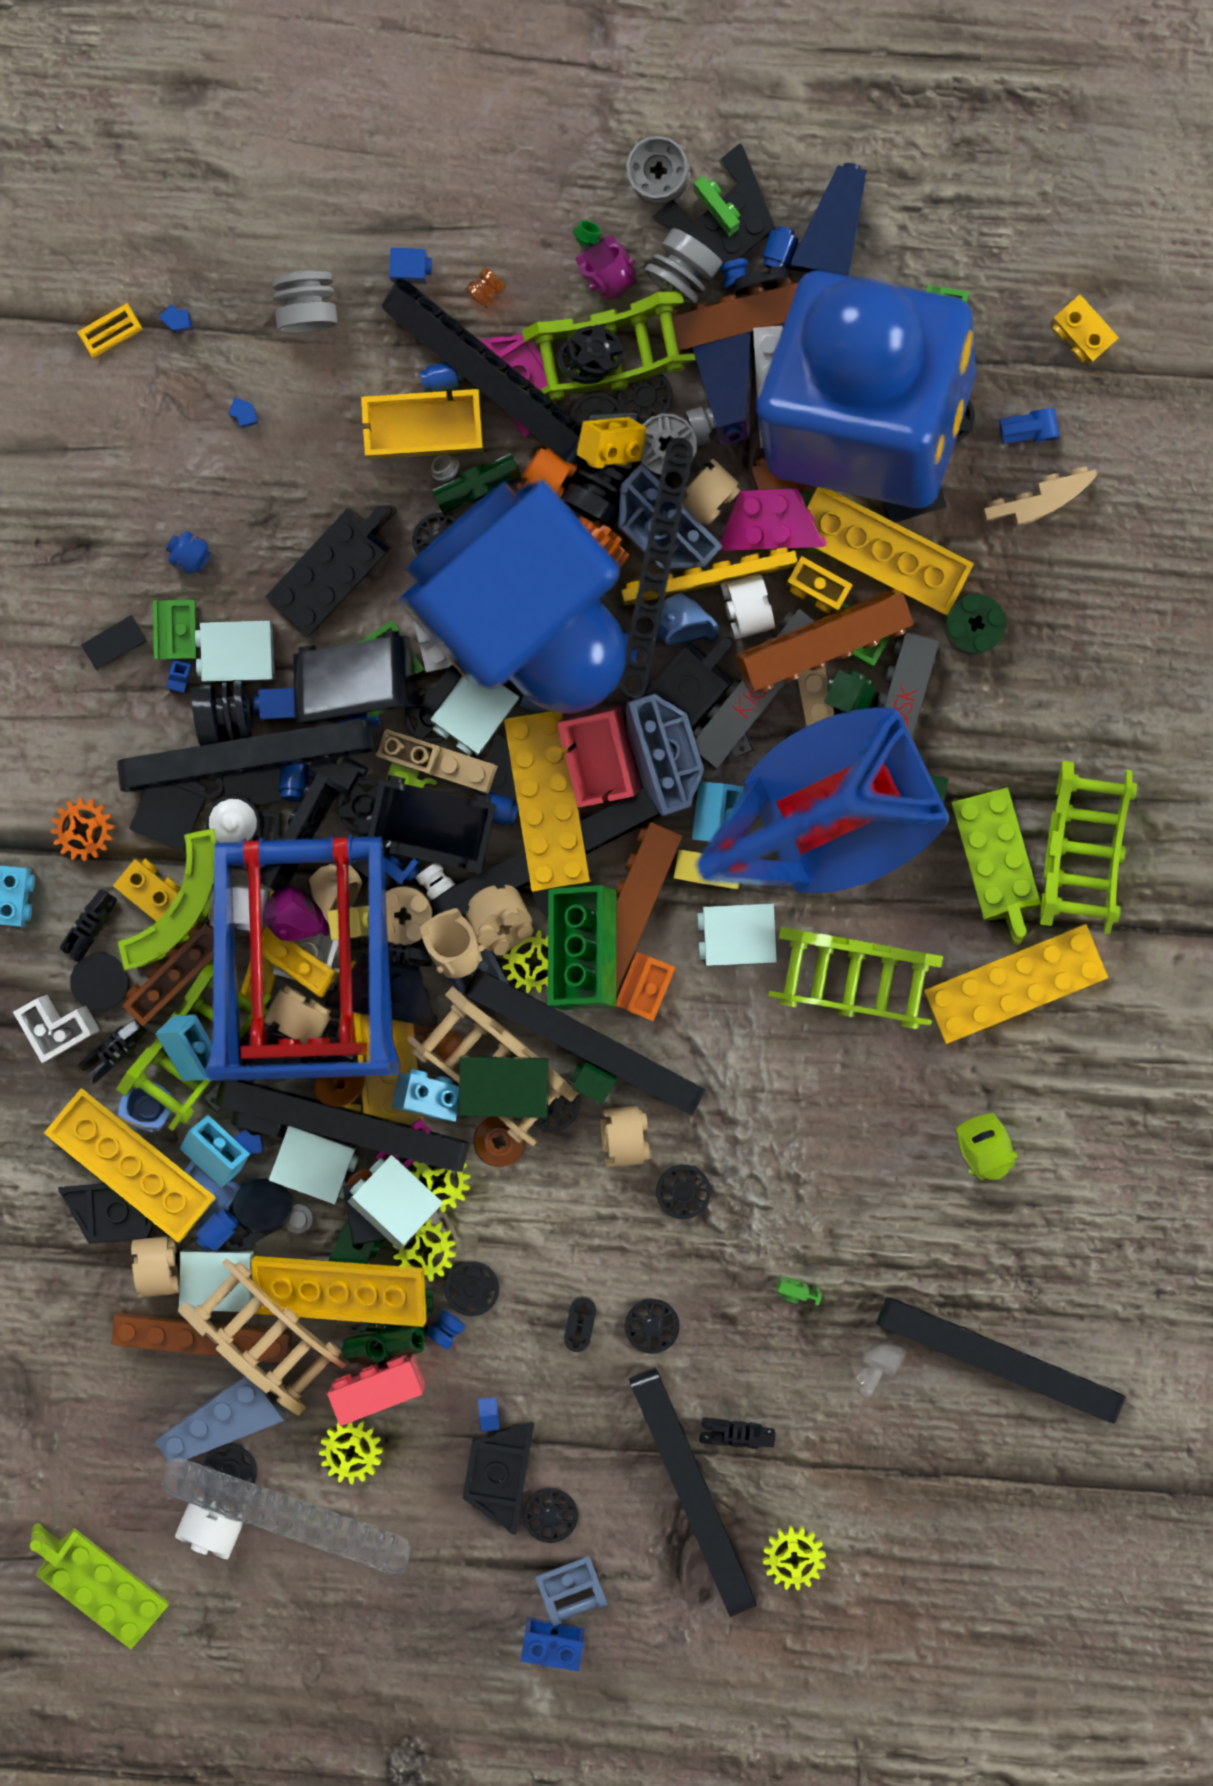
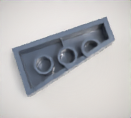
M244 1375L160 1435L155 1443L169 1463L175 1465L280 1423L286 1419L287 1414L270 1391L266 1394Z

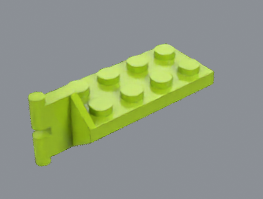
M1007 787L951 802L983 921L1005 918L1011 942L1014 945H1020L1027 932L1021 913L1040 907L1041 902L1009 789Z
M36 1523L33 1525L30 1549L45 1558L37 1570L36 1576L131 1650L166 1610L169 1602L75 1528L59 1540L48 1532L42 1524Z

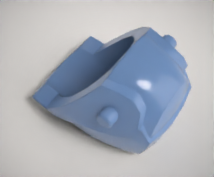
M677 593L664 601L658 635L667 645H680L707 638L711 643L717 640L720 634L719 626L695 600Z
M152 1082V1083L155 1084L157 1087H159L160 1089H162L164 1092H166L168 1095L171 1096L170 1092L166 1091V1090L164 1089V1087H162L161 1085L157 1084L156 1082ZM133 1087L126 1096H122L118 1114L119 1118L124 1120L126 1124L140 1130L154 1132L160 1130L166 1123L170 1110L139 1088L137 1090Z

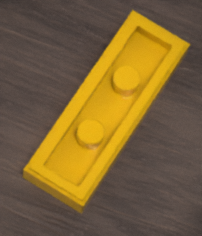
M266 925L261 932L262 956L313 993L323 997L338 972L296 942L281 941Z

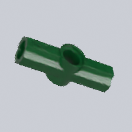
M510 453L487 465H478L461 473L459 478L447 482L438 488L436 487L432 492L442 513H446L469 501H478L502 482L510 483L522 477Z
M417 1326L397 1330L387 1328L377 1333L347 1337L343 1340L341 1351L343 1358L347 1359L350 1364L364 1361L381 1362L386 1358L418 1354L424 1350L426 1340L423 1331H420Z

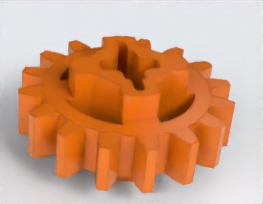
M581 516L579 521L617 565L622 567L630 557L620 547L624 540L599 520L592 523Z
M78 798L77 805H74L72 801H67V810L57 809L61 817L52 818V822L57 824V828L50 830V833L58 834V839L53 842L54 845H63L60 852L62 854L71 851L72 860H76L79 854H81L82 860L88 861L90 853L94 858H99V849L104 851L109 849L105 844L106 840L114 841V837L108 833L109 830L116 829L115 825H110L107 822L113 817L112 814L104 815L102 813L106 807L103 804L95 808L94 799H90L87 805H85L83 798ZM80 810L91 811L96 817L86 818ZM69 817L71 823L69 829L64 832V826ZM80 822L81 824L89 825V829L86 830V837L84 834H77V830L80 829ZM102 827V833L97 842L95 839L97 829ZM75 840L81 841L86 849H78L72 846L70 842Z

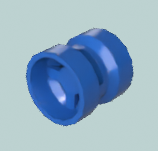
M443 1309L438 1315L437 1323L431 1325L426 1334L438 1345L449 1350L454 1343V1337L457 1334H461L466 1325L454 1314Z

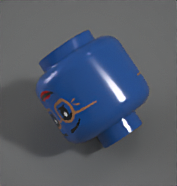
M184 531L179 537L173 535L165 549L170 552L168 556L169 564L189 575L196 571L200 573L211 555V552L208 551V543L189 531Z

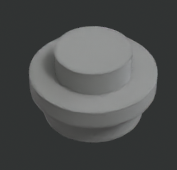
M448 454L437 456L431 463L432 476L438 482H447L453 479L459 470V462L455 457Z
M302 1204L292 1205L291 1216L285 1224L286 1228L293 1233L307 1231L313 1223L311 1210Z

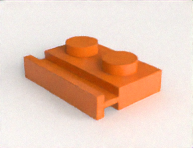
M636 951L617 997L616 1006L654 1021L676 967Z

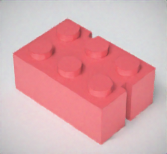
M620 705L565 716L557 722L563 748H568L576 742V747H572L566 752L565 758L578 808L603 803L607 798L608 801L633 797L641 790Z
M414 1354L388 1358L387 1364L380 1367L378 1362L362 1368V1372L358 1376L352 1377L351 1373L334 1379L335 1382L332 1383L327 1395L339 1426L422 1395L426 1385Z

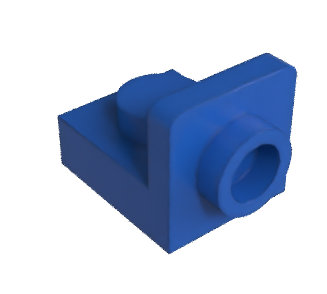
M391 853L388 855L384 854V872L400 885L405 880L411 883L421 870L417 867L421 861L414 858L404 870L401 867L403 862Z

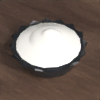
M235 794L222 796L219 800L213 801L212 807L207 810V817L204 820L207 826L206 830L215 828L217 842H241L244 838H246V841H254V838L259 836V828L262 825L259 819L260 812L256 810L255 804L249 802L246 797H239Z

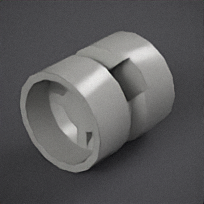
M699 406L685 411L688 423L694 430L697 447L712 443L714 437L718 435L709 406L706 409Z

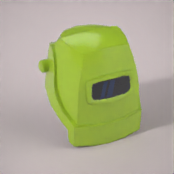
M994 1113L973 1117L956 1128L961 1154L971 1168L968 1170L970 1176L976 1175L981 1180L1000 1179L1008 1173L1009 1169L1014 1167L1015 1158L1018 1157L1017 1152L1013 1151L1011 1140L1004 1126Z

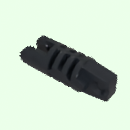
M100 889L89 904L85 906V912H81L79 915V919L75 922L76 927L72 926L62 942L60 950L65 954L70 953V958L75 962L81 961L95 941L93 937H97L99 931L104 927L102 923L108 921L117 898L109 892Z
M360 936L359 944L369 948V937ZM388 942L389 961L431 967L432 959L428 951L419 949V944L403 945L398 943L396 945ZM357 953L356 961L361 955L369 957V953Z
M136 1019L125 1027L120 1026L99 1047H96L78 1066L82 1071H87L101 1059L103 1062L88 1077L93 1084L97 1083L115 1064L119 1063L138 1045L137 1041L147 1030Z
M702 1418V1427L706 1428V1430L720 1432L705 1431L700 1433V1443L722 1446L730 1445L731 1447L740 1448L747 1447L749 1449L774 1447L776 1435L773 1428L762 1427L761 1424L753 1422L746 1423L744 1421Z

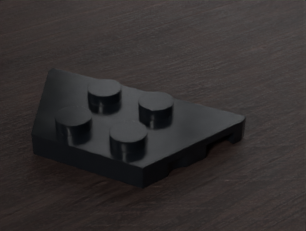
M361 955L351 969L352 1009L355 1013L370 1015L369 957ZM389 961L392 1020L436 1028L438 1018L433 1013L430 1005V996L427 988L423 985V976L419 966ZM340 984L327 997L325 1007L341 1010Z
M107 1184L58 1187L60 1195L65 1200L72 1216L80 1226L89 1244L149 1238L155 1224Z
M531 1421L472 1439L463 1493L465 1501L480 1509L487 1517L492 1520L494 1519L505 1527L509 1533L515 1535L534 1422Z

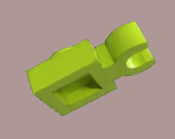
M395 762L391 763L388 775L406 778L404 784L424 788L429 783L436 786L438 784L432 778L418 779L419 770Z

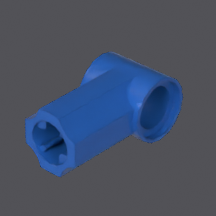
M1055 408L1032 411L1028 415L999 419L1000 437L1003 445L1030 440L1043 442L1060 438Z

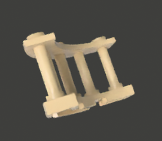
M453 986L445 994L453 1002L450 1007L452 1010L422 1044L411 1035L407 1039L415 1047L412 1051L414 1055L424 1063L430 1060L458 1083L460 1073L454 1068L460 1062V1056H465L483 1034L486 1036L488 1032L500 1041L497 1045L499 1049L492 1057H507L508 1055L511 1057L515 1053L518 1057L540 1058ZM468 1015L475 1021L472 1024L474 1026L473 1029L445 1061L442 1060L432 1050L461 1017L464 1018ZM549 1068L548 1106L555 1098L559 1099L561 1095L572 1102L578 1095V1092L573 1090V1087L557 1072ZM499 1117L510 1128L507 1133L517 1142L521 1143L525 1140L532 1146L537 1143L527 1133V1130L538 1118L523 1117L517 1124L511 1117Z
M225 1259L222 1263L231 1272V1275L202 1306L194 1307L185 1302L178 1311L202 1336L206 1335L215 1345L218 1343L219 1345L215 1349L266 1394L271 1391L278 1396V1403L299 1416L307 1408L299 1400L302 1397L301 1392L330 1361L343 1369L347 1364L339 1357L342 1352L332 1342L324 1343L297 1322L299 1317L290 1308L286 1307L283 1310L249 1277L252 1273L240 1261L234 1264L230 1260ZM241 1282L254 1297L224 1329L220 1328L218 1330L209 1321L211 1318L210 1313ZM264 1304L279 1319L250 1351L245 1350L243 1353L232 1343L234 1340L233 1336ZM289 1327L302 1338V1341L274 1371L265 1372L257 1365L259 1363L257 1359ZM311 1347L321 1353L293 1385L289 1384L286 1387L282 1384L283 1381L281 1379Z

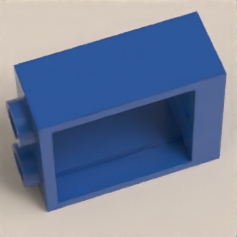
M527 1617L520 1662L579 1672L585 1627L563 1623L553 1627L551 1621ZM553 1628L558 1630L556 1635L551 1633Z

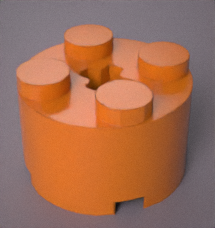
M548 446L545 449H537L522 476L527 481L525 485L519 483L517 489L521 490L529 483L544 479L560 498L565 490L561 484L565 477L571 478L579 464L575 465L565 461Z

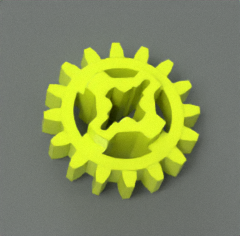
M540 930L537 931L535 937L531 935L529 938L524 939L518 945L510 948V954L506 953L502 956L509 960V964L502 966L503 970L511 971L507 980L515 978L517 980L515 988L517 989L522 984L526 985V993H529L532 987H536L538 993L542 992L543 984L548 987V976L542 980L535 981L537 973L543 969L548 970V959L541 951L542 944L548 947V936L543 939ZM532 942L531 950L525 954L516 953L522 945ZM535 948H537V958L542 960V965H537L535 970H533V974L530 975V964L526 963V958H531ZM514 963L522 965L526 971L525 979L518 974Z
M414 1161L413 1165L417 1170L409 1172L419 1181L420 1175L426 1178L427 1188L431 1191L435 1181L432 1175L438 1177L447 1169L433 1168L428 1164ZM448 1170L444 1178V1182L447 1185L440 1184L431 1191L434 1195L439 1193L450 1195L449 1198L441 1200L443 1202L440 1206L441 1212L446 1211L447 1204H450L455 1209L457 1207L456 1199L465 1200L466 1197L461 1192L462 1190H470V1185L464 1183V1180L471 1178V1174L457 1172L459 1178L457 1187L452 1182V1171Z
M429 1218L426 1224H423L415 1233L416 1242L414 1246L405 1248V1244L393 1258L402 1260V1263L399 1265L400 1267L418 1268L409 1260L415 1259L420 1262L422 1268H424V1275L428 1276L430 1282L434 1280V1273L436 1272L442 1277L445 1274L442 1267L451 1268L453 1265L448 1260V1257L456 1256V1252L450 1250V1247L454 1246L456 1241L447 1239L451 1230L441 1231L443 1223L439 1222L435 1227L432 1225V1218ZM427 1231L435 1233L441 1240H433L427 1235ZM422 1240L426 1247H432L428 1254V1259H426L422 1252L418 1253L417 1251L421 1247ZM444 1251L441 1262L434 1266V1256Z
M362 1420L358 1426H354V1422H350L344 1427V1425L339 1426L337 1422V1431L332 1428L327 1430L330 1439L322 1438L321 1443L326 1446V1448L319 1451V1455L326 1456L321 1465L322 1467H331L328 1473L329 1476L335 1473L339 1474L338 1482H342L344 1477H348L349 1483L353 1484L357 1476L363 1482L366 1479L365 1472L371 1475L375 1473L372 1464L380 1465L382 1461L376 1457V1455L383 1453L382 1447H376L381 1438L380 1436L372 1437L371 1434L374 1428L370 1427L365 1430L363 1428L364 1421ZM352 1433V1436L345 1440L336 1439L342 1434ZM362 1437H364L370 1446V1452L368 1449L364 1448L363 1443L361 1441ZM350 1445L356 1447L355 1452L357 1453L352 1458L347 1456L348 1451L345 1450ZM332 1451L338 1455L341 1461L340 1466L335 1462ZM357 1463H365L360 1469L350 1470L351 1466Z
M792 1525L788 1526L787 1533H784L780 1528L777 1529L779 1537L776 1539L769 1536L768 1539L772 1546H764L763 1551L769 1555L763 1558V1564L771 1565L767 1568L766 1574L768 1576L775 1574L773 1580L775 1584L780 1583L781 1580L784 1581V1588L788 1590L790 1584H795L796 1590H800V1583L803 1582L810 1587L811 1577L820 1579L817 1569H825V1563L819 1561L826 1557L825 1551L818 1550L823 1545L822 1541H813L815 1532L811 1531L806 1535L804 1526H800L798 1532L794 1531ZM797 1539L806 1542L812 1549L803 1548L798 1544ZM787 1541V1545L785 1546V1548L782 1551H778L776 1553L778 1547L783 1542ZM792 1552H797L799 1556L797 1563H792L791 1559H789ZM807 1564H812L810 1569L802 1574L801 1571ZM777 1566L785 1567L791 1572V1576L781 1572Z

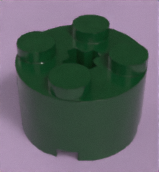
M981 594L967 595L950 608L944 621L945 633L951 646L957 651L967 655L982 654L995 647L1001 641L1006 628V616L1001 606L994 599ZM978 618L980 620L979 625L982 628L973 632L970 630L971 624L968 623V620L972 621Z

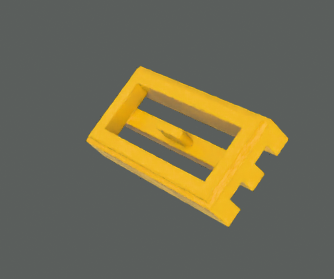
M126 303L77 331L91 357L95 358L140 332L143 328L129 304ZM127 313V318L88 340L86 335ZM130 323H133L134 326L130 327L129 329L116 335L115 337L97 346L96 348L92 347V345L98 343L99 341L117 332L118 330L129 325Z

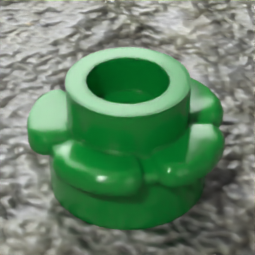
M582 220L579 222L578 227L573 229L576 241L582 246L590 247L598 244L600 241L601 229L591 221Z

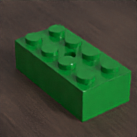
M604 885L548 889V1006L560 1010L616 1007V890Z

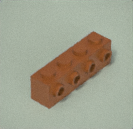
M209 921L204 925L198 922L187 934L190 939L183 946L180 943L176 944L166 954L170 959L162 967L156 963L145 974L149 979L145 984L140 987L136 983L124 995L128 1000L122 1006L142 1026L214 957V926H210Z

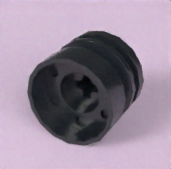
M582 459L580 464L587 468L589 472L577 468L574 473L583 481L582 485L568 482L560 499L572 510L594 522L599 520L612 529L619 517V509L612 504L613 499L620 501L619 488L627 476L611 464L605 465L604 468H595L589 466L587 461Z
M242 680L234 681V695L231 694L228 682L222 683L220 697L216 696L212 685L192 687V711L200 746L220 743L222 731H227L230 741L237 740V729H239L242 739L252 736L253 714L251 701Z

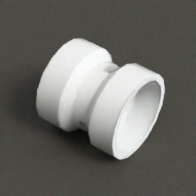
M439 863L432 864L415 877L418 883L424 885L427 889V895L430 900L435 899L455 885L450 877L445 876L443 866ZM439 878L442 879V880H440L439 882H437L436 884H434L432 887L430 886L433 882H435V881L438 880Z

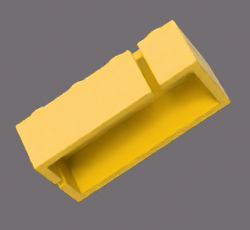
M479 389L452 391L454 401H448L446 391L361 397L363 425L365 428L371 427V431L363 429L365 457L367 460L484 452Z

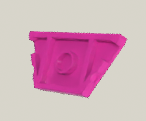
M522 334L480 340L539 390L548 386L542 355L533 342H524ZM511 416L523 437L527 438L531 432Z
M798 488L743 490L738 493L720 542L723 547L719 551L827 546L824 537H820L813 523L815 519L810 510L805 507L804 498Z

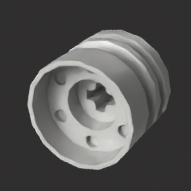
M663 136L647 137L638 142L629 153L626 163L627 177L636 193L644 200L655 204L669 203L672 199L676 200L681 197L688 188L691 178L690 164L681 146L672 139ZM662 165L667 174H662L661 179H657L656 175L652 172L653 170H658L659 166Z
M672 228L661 244L669 257L654 254L652 259L658 266L647 264L644 272L662 291H681L683 301L690 305H695L698 301V296L692 290L698 293H703L705 290L704 285L697 277L700 276L712 280L721 267L722 261L715 253L692 236Z
M301 270L272 279V288L278 291L273 294L274 301L287 303L286 306L275 310L277 331L282 333H305L325 330L338 325L336 305L331 302L322 301V299L334 295V288L327 286L333 283L332 273Z
M662 413L649 418L642 424L647 430L641 460L638 463H642L657 480H660L666 452V450L664 452L660 450L661 443L659 441L661 440L666 442L668 439L672 440L677 437L687 439L693 447L692 466L696 456L697 439L693 428L685 419L675 414ZM677 446L673 448L671 454L675 459L682 460L688 455V452L684 447ZM671 475L666 480L670 481L679 478V476Z

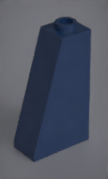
M844 163L843 166H837L792 258L790 270L805 273L821 270L849 276L867 170H862L860 165L854 163Z
M749 332L693 347L696 367L720 445L736 443L749 438L754 362Z

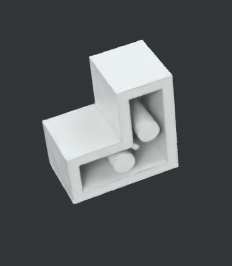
M48 995L36 998L13 1012L41 1063L53 1059L100 1032L87 1006L76 1009L60 1018Z

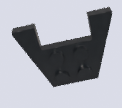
M741 143L720 159V163L738 183L737 186L722 197V200L726 204L731 202L739 212V230L729 237L709 210L692 222L673 199L653 215L655 222L660 225H664L670 230L672 228L681 230L701 242L715 253L722 263L742 258L767 237L771 230H775L774 223Z

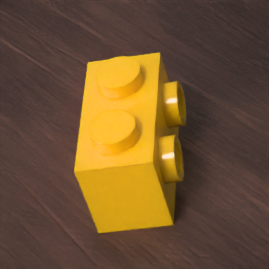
M1081 294L1061 310L1050 322L1053 325L1051 328L1053 333L1061 341L1066 339L1073 347L1071 352L1074 357L1081 363L1085 361L1088 365L1094 362L1119 339Z
M630 417L583 421L577 455L586 460L589 466L595 468H604L605 465L609 464L627 465L628 462L640 461L647 428Z
M801 556L786 583L787 586L791 587L789 589L791 594L802 600L806 596L816 601L814 605L816 608L827 614H830L831 610L835 613L838 612L853 584Z
M145 858L143 861L134 859L113 887L157 922L171 906L181 886L170 877L164 880L156 873L159 868Z

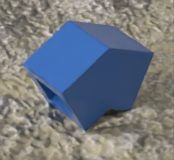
M171 304L159 316L174 333L192 330L190 312L187 309L177 310Z
M234 397L228 415L238 420L241 429L258 424L253 404Z
M173 660L166 688L187 693L191 676V664Z
M244 1129L234 1138L249 1153H262L264 1151L262 1133L253 1134L250 1130Z
M496 1397L478 1399L481 1432L500 1430Z

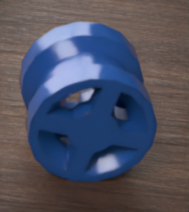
M746 258L725 262L719 268L720 273L725 278L723 282L725 290H732L731 283L736 278L747 274L746 267L748 263Z

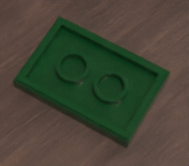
M460 1056L459 1116L547 1118L549 1058Z

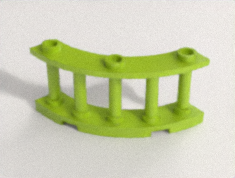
M657 292L642 300L631 303V310L617 314V310L613 309L590 315L591 321L573 324L572 318L536 322L522 330L524 342H536V345L540 346L548 385L541 389V391L551 400L557 402L565 399V396L609 388L612 391H621L629 388L628 384L666 372L676 373L685 370L686 364L696 360L695 354L679 355L671 313L674 312L673 308L684 303L682 292ZM655 315L660 317L668 356L656 362L653 361L646 327L648 318ZM628 324L635 327L643 367L623 372L620 363L619 367L611 373V376H607L598 383L581 384L572 382L559 384L551 343L554 342L553 340L563 338L568 340L576 331L587 326H605L606 329L614 334L617 332V327ZM618 355L612 356L613 364L617 360Z
M1062 760L1055 793L1058 795L1056 808L1052 810L1043 873V879H1046L1045 893L1041 895L1040 925L1052 926L1054 915H1060V912L1103 918L1104 934L1111 933L1113 923L1118 924L1120 918V906H1116L1119 863L1124 862L1126 846H1122V839L1130 800H1135L1137 783H1134L1132 780V770L1126 769L1124 782L1120 784L1079 778L1078 774H1074V762ZM1079 789L1120 795L1117 814L1073 808V805L1069 804L1071 792H1076ZM1073 819L1115 825L1112 846L1068 841V838L1063 837L1065 823ZM1068 852L1110 858L1108 878L1102 879L1064 873V870L1059 869L1061 855H1065ZM1068 885L1106 891L1105 907L1062 901V898L1057 897L1058 887Z
M215 828L185 835L187 859L185 877L181 889L166 913L155 924L133 937L118 941L124 970L142 967L164 958L176 944L180 943L183 945L188 941L190 937L187 934L198 922L202 924L207 918L210 896L214 886L215 843L217 842Z
M780 928L779 938L790 940L789 946L792 947L784 993L769 990L768 994L769 997L779 998L780 1005L796 1007L797 1002L837 1008V1014L855 1017V1012L901 1020V1026L918 1029L919 1024L931 1025V1019L917 1016L925 972L929 971L930 966L941 968L943 956L791 928ZM808 944L817 945L816 951H819L811 997L795 995L803 950L807 949ZM834 948L849 951L848 957H851L842 1003L822 999L830 954H833ZM866 954L882 957L881 963H883L875 1009L854 1005L862 959L865 960ZM899 960L912 962L911 968L914 969L906 1015L887 1011L895 965L898 966Z
M214 957L200 972L185 995L184 1002L177 1012H173L167 1022L173 1016L189 1015L191 1011L195 1013L200 1012L213 1022V1007L205 1002L206 999L203 997V994L208 987L210 989L214 988ZM238 991L239 1006L250 1014L242 1028H240L242 1041L251 1027L252 1006L251 1000ZM266 994L263 998L264 1017L269 1010L266 1008V1005L272 998L269 994ZM156 1038L150 1048L147 1047L126 1072L116 1090L126 1096L133 1087L137 1090L139 1088L176 1114L168 1127L173 1131L180 1122L184 1125L188 1122L195 1112L192 1109L193 1105L213 1080L206 1079L202 1082L200 1080L183 1081L170 1058L166 1056V1052L163 1050L164 1048L159 1039ZM151 1064L156 1067L160 1065L194 1090V1093L184 1105L147 1079L148 1076L145 1072Z

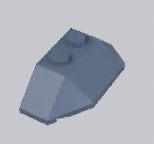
M640 463L620 485L618 528L645 554L659 481ZM665 504L659 510L660 514L665 518L673 517L677 511L671 504ZM683 506L670 569L703 568L723 546ZM659 533L654 537V543L659 547H665L671 541L670 536L666 533ZM653 562L659 569H665L662 563Z
M656 694L626 703V732L645 791L662 816L690 807L704 772V767L687 713L661 699Z

